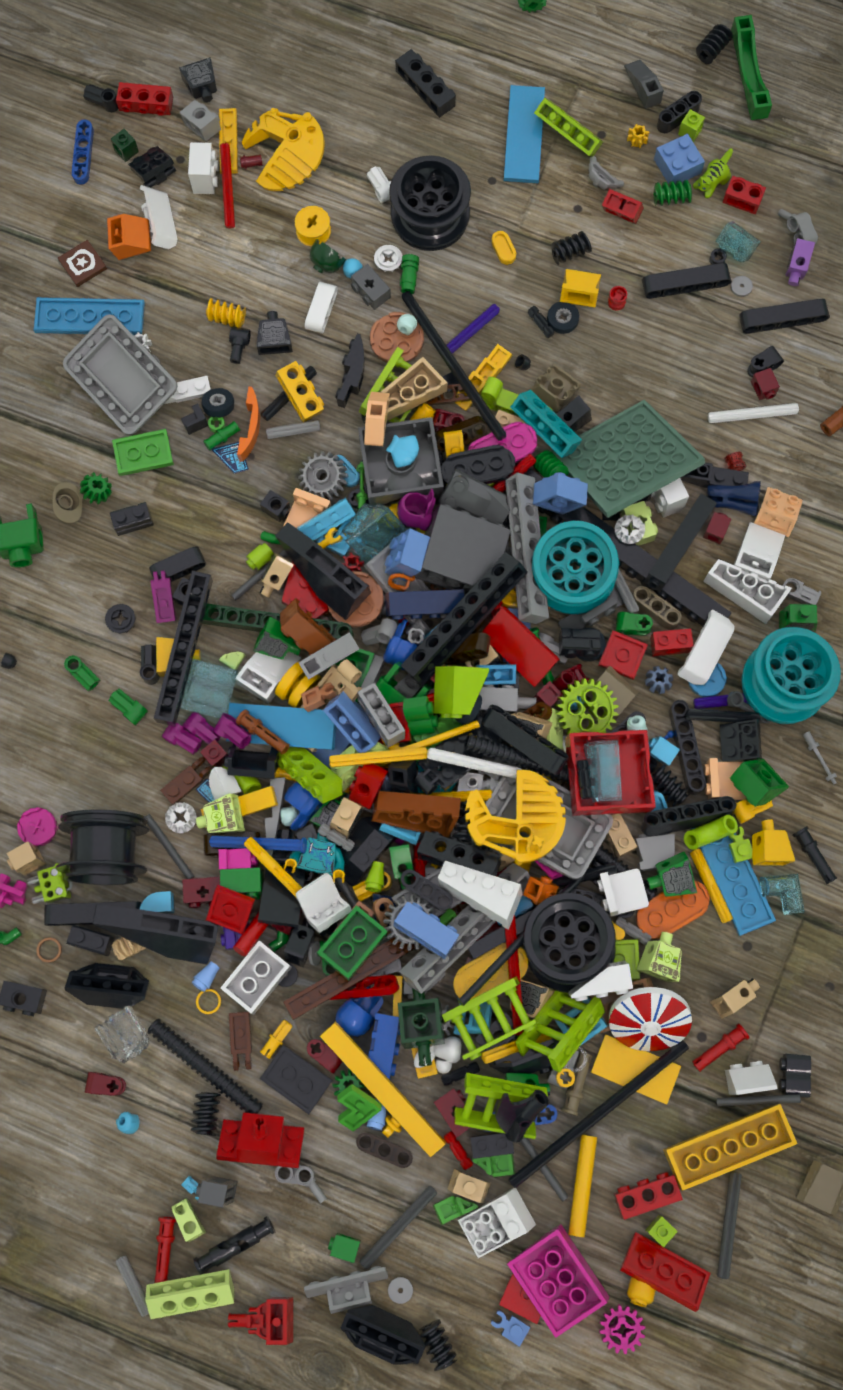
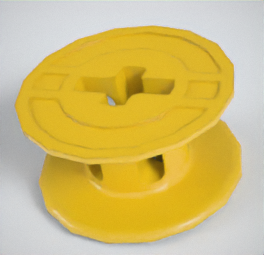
M307 206L297 213L295 227L299 241L304 245L312 247L316 239L320 241L319 244L325 243L329 239L331 234L330 218L323 208Z

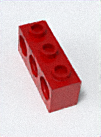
M119 82L116 102L119 111L163 116L171 115L174 97L171 87Z
M668 1172L656 1175L657 1179L649 1181L646 1178L637 1181V1186L630 1188L629 1185L617 1188L618 1192L614 1193V1197L621 1218L625 1220L683 1200L675 1175H669ZM665 1182H669L672 1186L671 1192L668 1194L662 1192V1185ZM645 1189H650L652 1191V1198L645 1201L642 1197V1192ZM627 1195H630L633 1199L630 1207H624L622 1203L623 1198Z

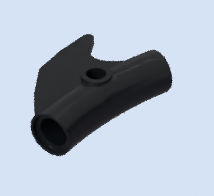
M535 1090L528 1098L519 1102H511L508 1093H504L498 1103L495 1117L499 1126L505 1132L506 1137L512 1142L522 1141L532 1122L548 1106L549 1099L543 1091Z

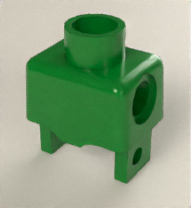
M32 503L26 504L28 519L2 524L0 516V557L5 560L9 559L11 567L21 568L31 565L33 563L32 555L41 553L44 550L42 527L38 522L37 512Z
M401 662L395 663L386 675L381 676L376 683L388 704L403 702L404 699H407L395 689L399 682L394 678L402 668ZM428 684L425 685L417 696L414 697L426 696L432 687Z

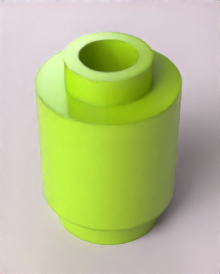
M263 543L246 556L248 559L246 563L252 570L255 568L260 570L271 560V556L274 553L267 544Z

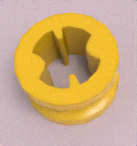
M562 1069L556 1075L557 1084L563 1088L572 1086L575 1081L574 1073L570 1069ZM563 1072H567L568 1077H571V1081H567V1084H564L563 1080L560 1079V1075H564Z

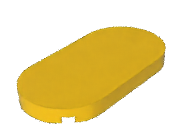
M506 943L498 945L462 966L457 971L453 987L459 999L507 949ZM519 947L520 979H522L528 969V958L525 951ZM508 960L471 999L509 980Z

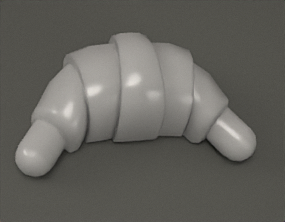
M595 156L590 157L588 176L593 181L595 187L605 190L624 186V182L610 175L597 162Z

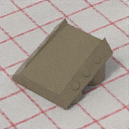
M552 364L543 375L537 377L534 386L530 390L547 406L552 408L555 413L580 388L581 383L556 364Z
M611 666L597 680L601 681V687L608 685L606 691H613L610 697L617 698L613 702V705H619L618 708L614 709V712L618 713L617 716H613V719L616 720L639 692ZM588 691L586 695L589 697V700L591 701L593 698L592 692Z
M813 1160V1163L807 1167L806 1178L799 1188V1194L796 1199L836 1216L843 1200V1173Z

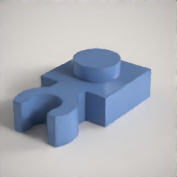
M497 1310L496 1313L502 1317V1320L499 1323L492 1320V1326L495 1328L502 1327L504 1330L501 1335L520 1347L530 1326L513 1315L508 1320L502 1311Z

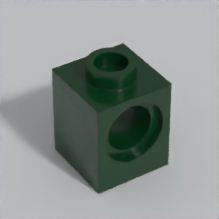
M122 129L111 138L114 151L125 162L139 152L135 139L125 129Z

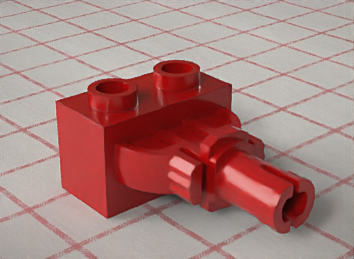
M272 1297L258 1307L249 1308V1312L257 1313H230L228 1315V1320H238L228 1322L229 1328H257L248 1330V1333L257 1334L260 1338L266 1340V1345H288L293 1342V1297Z

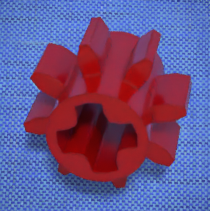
M350 552L348 557L343 556L345 563L342 564L351 572H362L360 567L364 566V561H359L360 555L355 556Z

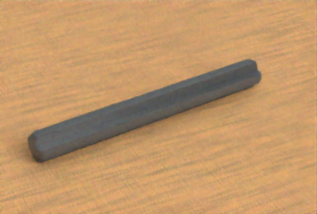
M730 1172L717 1273V1276L722 1279H729L742 1177L737 1172Z
M428 1186L362 1257L360 1264L365 1269H368L435 1197L437 1191L432 1186Z

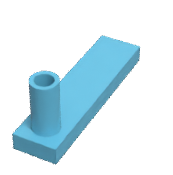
M346 498L340 499L333 506L298 526L297 529L314 541L326 534L331 528L337 527L352 518L356 513Z

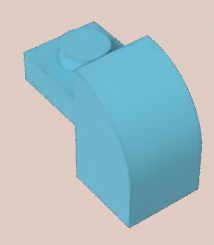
M171 891L152 893L143 900L140 910L165 914L174 913V893Z

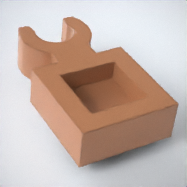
M331 682L326 683L322 689L316 686L302 693L304 709L310 712L325 705V699L335 698L336 693L333 691L335 688Z

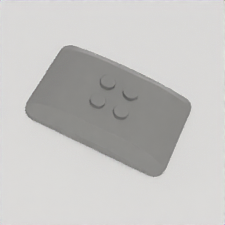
M110 314L104 316L63 360L65 370L114 423L128 435L135 434L176 392L178 387L176 380L115 316Z
M502 776L491 794L492 797L486 802V806L492 816L516 820V779ZM547 779L549 781L547 784L554 786L558 791L556 795L563 800L561 807H565L566 813L562 817L566 818V823L557 845L547 855L536 861L571 879H580L585 874L612 827L613 818L610 814L572 816L570 791ZM520 832L522 837H529L527 833Z

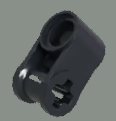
M770 346L752 358L751 364L747 369L748 375L753 377L755 373L769 368L775 370L783 364L784 359L774 346Z

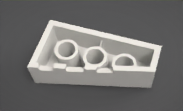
M720 559L717 560L703 581L765 624H767L792 589L788 586L784 587L776 584L777 582L771 579L766 580L758 577V574L743 571L742 568Z
M445 861L438 876L440 888L460 901L466 902L473 909L481 911L488 918L499 922L504 928L509 930L522 897L521 884Z

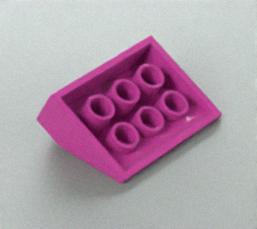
M561 1224L507 1263L555 1338L607 1304L610 1296Z

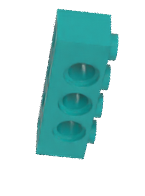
M532 390L520 393L510 408L530 425L561 458L572 454L582 442V439Z

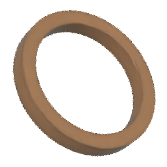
M44 938L37 946V956L40 960L47 963L56 961L62 952L60 942L55 938ZM48 940L55 941L59 947L57 956L51 960H46L40 955L41 945Z

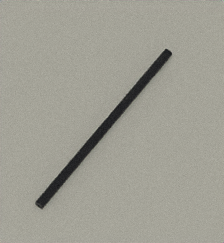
M584 877L573 879L559 894L571 893L584 880ZM524 931L461 996L458 1002L462 1006H465L523 944Z

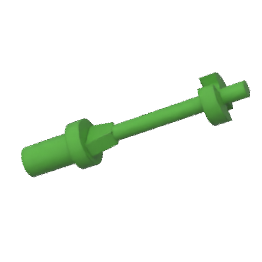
M361 461L356 468V471L360 473V493L356 495V499L358 500V510L364 512L368 495L364 493L363 461Z

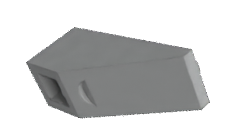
M349 632L298 663L309 680L359 650V647Z

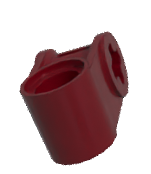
M435 409L436 412L433 419L434 431L438 432L455 423L462 422L465 418L458 413Z
M577 664L562 671L553 679L552 684L563 693L562 690L569 691L568 684L575 686V680H578L581 684L582 679H586L588 683L589 678H586L581 669L582 665Z
M314 1039L308 1043V1054L325 1069L335 1074L343 1061L321 1040ZM319 1043L321 1052L312 1054L311 1045Z
M88 1072L85 1093L115 1096L123 1094L126 1090V1082L121 1077ZM112 1083L118 1085V1089L113 1088Z

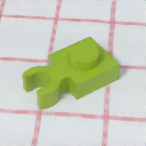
M742 826L737 829L738 835L731 834L728 836L734 842L729 844L734 863L752 859L753 849L749 839L743 840L744 829Z

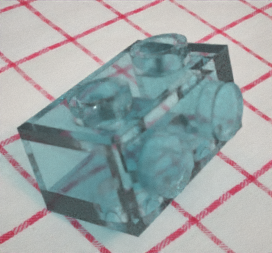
M734 221L726 224L715 241L719 244V248L732 253L733 258L739 262L748 261L761 243L760 240Z

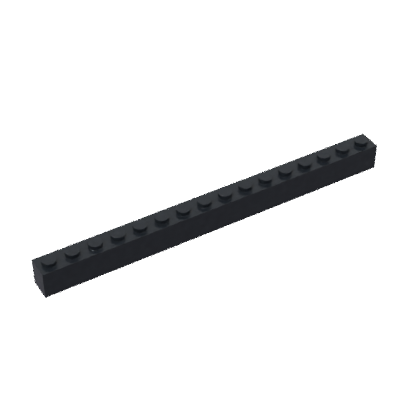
M530 468L524 473V475L535 477V483L543 479ZM538 506V511L550 516V519L555 524L567 521H584L602 529L611 538L617 549L619 567L625 570L629 577L639 580L642 586L653 590L659 597L667 600L679 612L685 613L690 621L697 622L704 627L708 619V613L711 610H715L726 618L730 617L731 612L675 572L672 573L661 592L650 588L644 581L657 559L635 543L627 544L620 541L615 534L614 528L586 508L580 507L562 515Z

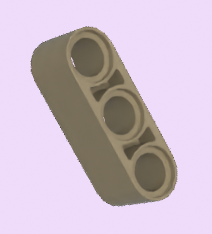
M639 586L634 590L633 597L639 610L649 615L665 629L673 630L678 626L681 620V613L675 607L645 586ZM643 594L646 599L640 600L636 595ZM652 605H658L661 610H653ZM667 617H674L676 622L668 621Z

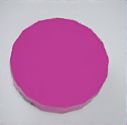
M39 807L31 808L24 812L18 821V835L25 843L30 842L37 847L44 846L51 842L56 835L57 821L48 810Z

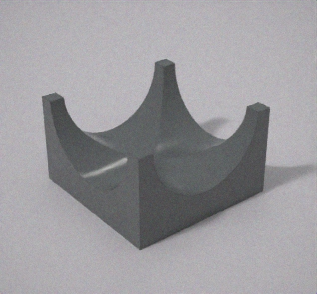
M432 417L387 423L383 447L364 445L365 427L358 428L370 514L376 513V506L401 499L404 495L411 492L428 495L431 488L434 491L436 504H440L438 499L444 491ZM394 435H397L399 438L414 435L417 438L419 452L416 459L408 466L397 468L391 453L386 451Z

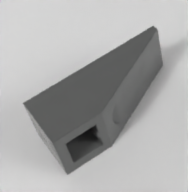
M641 60L624 65L644 108L647 109L660 104L664 90L657 76Z

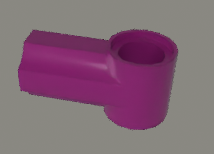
M193 711L182 724L189 733L194 736L196 735L208 745L213 740L218 742L221 736L213 731L214 727L208 724L207 720L196 711Z
M226 713L222 714L213 729L217 735L230 740L240 749H244L252 740V735L236 724L234 717Z
M176 723V727L168 725L161 736L171 744L178 745L193 755L198 752L203 742L186 731V728L179 723Z

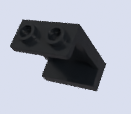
M233 743L232 747L228 749V756L225 757V767L228 768V775L275 779L279 766V752L271 747L270 753L241 751Z

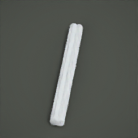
M797 403L710 412L708 413V422L718 423L792 415L799 412V406Z
M430 748L427 752V758L515 779L516 770H522L518 767Z

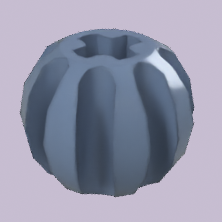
M655 666L653 671L648 670L646 673L648 679H645V684L651 687L649 689L650 692L654 693L657 690L659 694H664L665 689L668 691L673 685L670 682L673 681L672 674H667L669 669L664 667L661 670L659 666Z

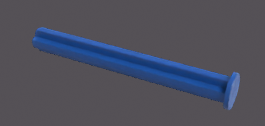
M211 836L209 843L211 847L244 849L246 848L244 842L249 837ZM252 837L264 850L301 851L303 854L307 850V839L305 837L302 839Z

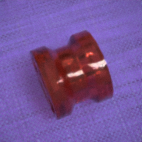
M734 452L724 458L729 466L728 469L741 471L746 468L747 465L742 460V452Z

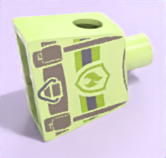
M227 794L204 805V816L196 818L197 827L199 829L207 827L208 833L245 831L239 798L235 794Z
M661 932L660 941H648L637 971L666 982H679L682 951L680 948L671 945L673 934Z

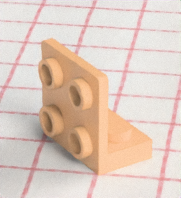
M768 487L754 524L789 537L797 521L803 500L794 495L783 493L778 489Z
M295 488L293 493L294 503L284 526L288 522L297 528L331 507V501Z

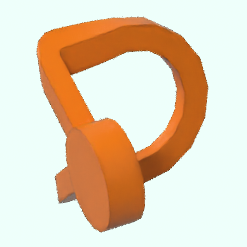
M395 573L389 576L388 585L404 592L408 589L410 581L415 580V576L409 577L405 574ZM400 577L406 579L407 582L405 586L395 584L392 579Z

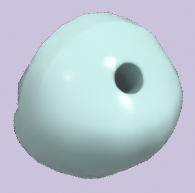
M410 314L401 315L397 322L398 330L406 335H410L417 326L416 318Z
M640 715L629 717L627 720V731L647 730L645 719Z
M292 805L281 808L280 818L282 824L290 827L299 815V810Z

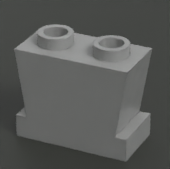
M667 833L652 837L641 834L634 840L640 860L637 864L640 872L656 870L655 865L675 855V834Z

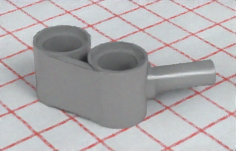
M784 209L778 211V215L787 220L789 231L796 232L793 238L794 244L797 238L817 243L818 235L807 212L791 214Z
M300 1164L299 1168L287 1167L290 1170V1176L287 1179L280 1176V1169L282 1167L278 1166L276 1168L275 1177L279 1182L309 1187L320 1204L327 1199L315 1182V1171L312 1167ZM302 1170L310 1172L311 1177L309 1181H303L300 1178Z

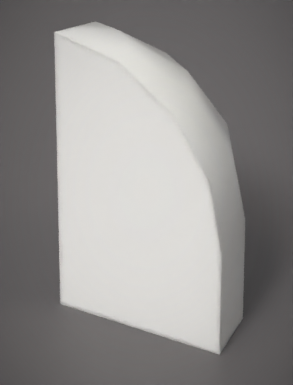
M214 767L211 770L209 786L215 800L230 793L236 795L241 792L237 780L233 775H228L227 769Z

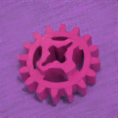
M620 1304L617 1305V1310L610 1307L611 1313L609 1315L605 1312L603 1313L606 1320H600L599 1322L604 1326V1328L599 1329L600 1334H605L602 1341H609L607 1348L610 1350L614 1346L615 1353L617 1354L620 1349H622L624 1354H627L628 1348L634 1352L635 1344L638 1346L642 1345L639 1338H645L641 1330L646 1328L644 1325L639 1324L643 1318L641 1316L635 1317L637 1311L634 1309L630 1312L628 1305H626L624 1310H622ZM625 1315L631 1317L635 1323H628ZM616 1316L613 1325H609L610 1321ZM621 1324L627 1328L624 1330V1334L617 1331V1329H620ZM632 1334H635L633 1339L630 1342H628L629 1337ZM609 1335L617 1336L620 1344L614 1342Z

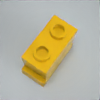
M566 269L560 302L596 307L601 274Z

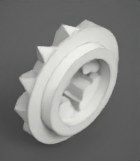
M384 245L377 249L374 254V262L378 269H382L384 272H393L394 269H399L402 253L397 247ZM385 257H391L392 262H385Z
M633 514L624 515L618 519L615 525L617 538L627 544L639 542L645 533V523L641 521L640 517H636ZM632 523V528H634L635 530H632L630 535H628V529L625 527H628L629 524Z
M185 802L175 803L169 807L165 814L167 826L176 833L188 832L196 823L197 816L194 808ZM175 812H177V813H179V814L185 813V815H184L183 817L185 818V821H187V822L185 823L184 821L182 822L181 820H179L178 822H176L177 816H176Z

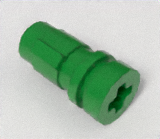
M405 254L402 256L401 292L410 291L411 294H414L417 281L416 273L419 270V257L413 254Z

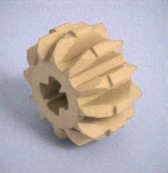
M122 937L112 944L113 952L118 960H125L146 949Z

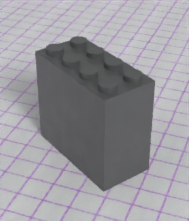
M440 504L432 512V522L424 534L429 536L430 539L421 572L414 576L417 579L449 590L464 589V595H466L504 554L510 529L505 528L503 524L488 522L486 518L471 516L467 511L455 510L448 504Z

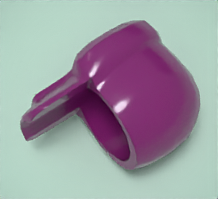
M430 489L428 495L411 492L401 498L397 507V516L402 524L407 527L419 528L422 531H426L432 522L431 514L436 499L434 498L433 489Z

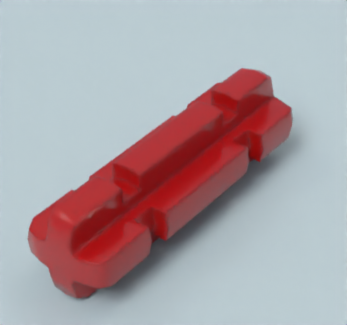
M450 1131L444 1135V1139L447 1144H450L449 1147L457 1160H460L462 1168L467 1170L473 1166V1163L469 1157L467 1158V1153L459 1140H456L457 1137L453 1131Z

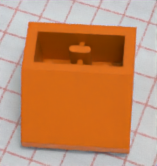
M128 214L107 218L109 250L118 260L151 251L150 224L147 218Z

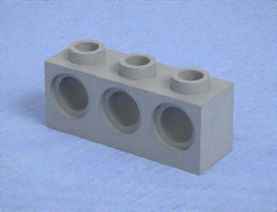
M373 683L358 691L357 701L387 748L405 739V729L376 684Z

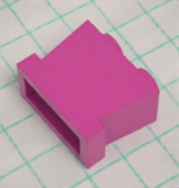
M247 848L219 849V870L259 867L258 859Z

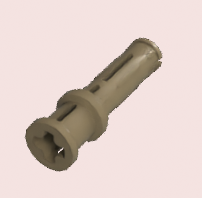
M583 1052L579 1053L574 1072L575 1081L570 1086V1089L566 1091L565 1104L560 1111L578 1117L579 1113L577 1111L580 1100H583L584 1097L582 1090L592 1055Z

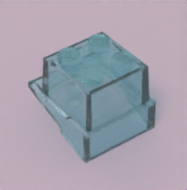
M364 503L342 530V533L348 538L346 543L366 564L389 545L393 538H396L407 529L389 507L378 503L376 506Z
M193 659L181 709L220 718L223 713L227 714L238 670Z

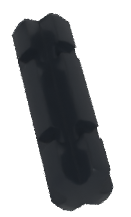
M536 306L531 307L528 310L529 316L534 318L533 321L541 331H544L543 333L547 338L553 336L555 332L553 327L549 326V322L542 313H539Z
M579 760L577 761V769L579 770V787L582 789L580 790V795L582 799L592 798V790L590 789V773L587 770L589 769L588 761Z
M473 1062L467 1067L463 1066L452 1071L451 1074L442 1075L443 1085L447 1086L452 1084L453 1081L457 1082L464 1079L466 1073H478L480 1071L477 1062Z

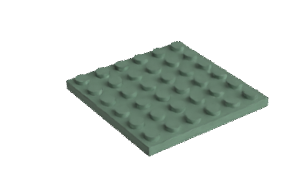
M645 400L580 434L579 437L582 439V442L572 454L561 458L554 450H551L567 466L568 475L571 478H578L580 481L588 484L587 496L607 518L705 464V458Z

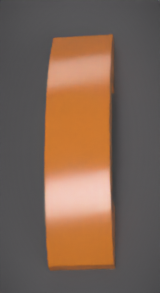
M249 386L246 406L247 410L252 411L248 437H240L237 456L240 462H243L251 453L260 429V410L253 388Z

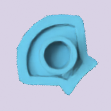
M394 435L386 451L391 453L397 468L405 467L416 459L419 452V444L414 435L400 438Z

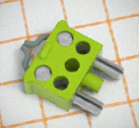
M58 863L53 867L38 871V876L27 879L28 885L40 882V885L35 886L34 890L36 893L42 892V895L32 897L33 904L42 901L51 903L64 898H71L70 890L72 889L73 882H70L69 886L68 881L64 879L65 873L56 870Z

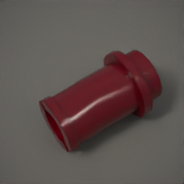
M261 154L246 157L243 155V157H240L241 168L247 170L248 167L262 166Z

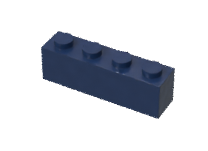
M464 589L388 592L385 594L386 617H392V620H402L403 616H411V619H422V615H429V618H441V614H449L462 600Z

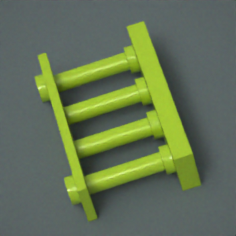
M399 347L396 348L362 403L359 412L364 416L366 415L367 403L371 392H381L385 389L384 384L386 381L393 382L398 378L392 372L395 366L398 368L400 366L405 370L412 366L403 360L404 358L401 356L404 350ZM411 410L405 412L401 419L394 417L388 421L392 423L406 421Z
M517 976L469 1000L465 1006L459 1005L442 1014L445 1022L451 1020L452 1023H455L469 1051L462 1056L464 1060L470 1058L472 1061L481 1056V1051L522 1030L527 1033L536 1028L535 1024L539 1021L538 1018L529 1019L515 992L517 990L515 986L520 984ZM503 992L506 996H509L523 1024L513 1030L497 1001L499 1000L498 995ZM484 1002L491 1005L505 1033L495 1039L479 1010L481 1009L480 1004ZM466 1011L473 1014L487 1042L477 1048L462 1021V1013Z
M555 990L535 1016L539 1020L535 1024L536 1028L527 1033L523 1032L517 1038L515 1043L520 1055L525 1056L529 1049L548 1056L553 1070L560 1073L605 1013L601 999L593 997L588 1004L569 997L568 993ZM566 1004L581 1010L582 1013L578 1018L574 1019L560 1013L559 1010ZM552 1019H555L571 1027L563 1034L547 1026ZM541 1034L558 1040L559 1043L555 1048L551 1049L535 1041Z
M466 1073L464 1082L465 1093H468L464 1108L455 1107V1125L505 1134L499 1126L495 1114H492L496 1100L501 1099L504 1093H508L511 1102H519L528 1098L535 1090L543 1091L548 1097L547 1088ZM477 1095L489 1097L484 1112L472 1110ZM532 1122L524 1138H536L535 1122Z

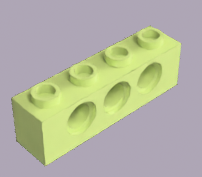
M230 1270L146 1285L145 1301L150 1319L234 1304V1286Z

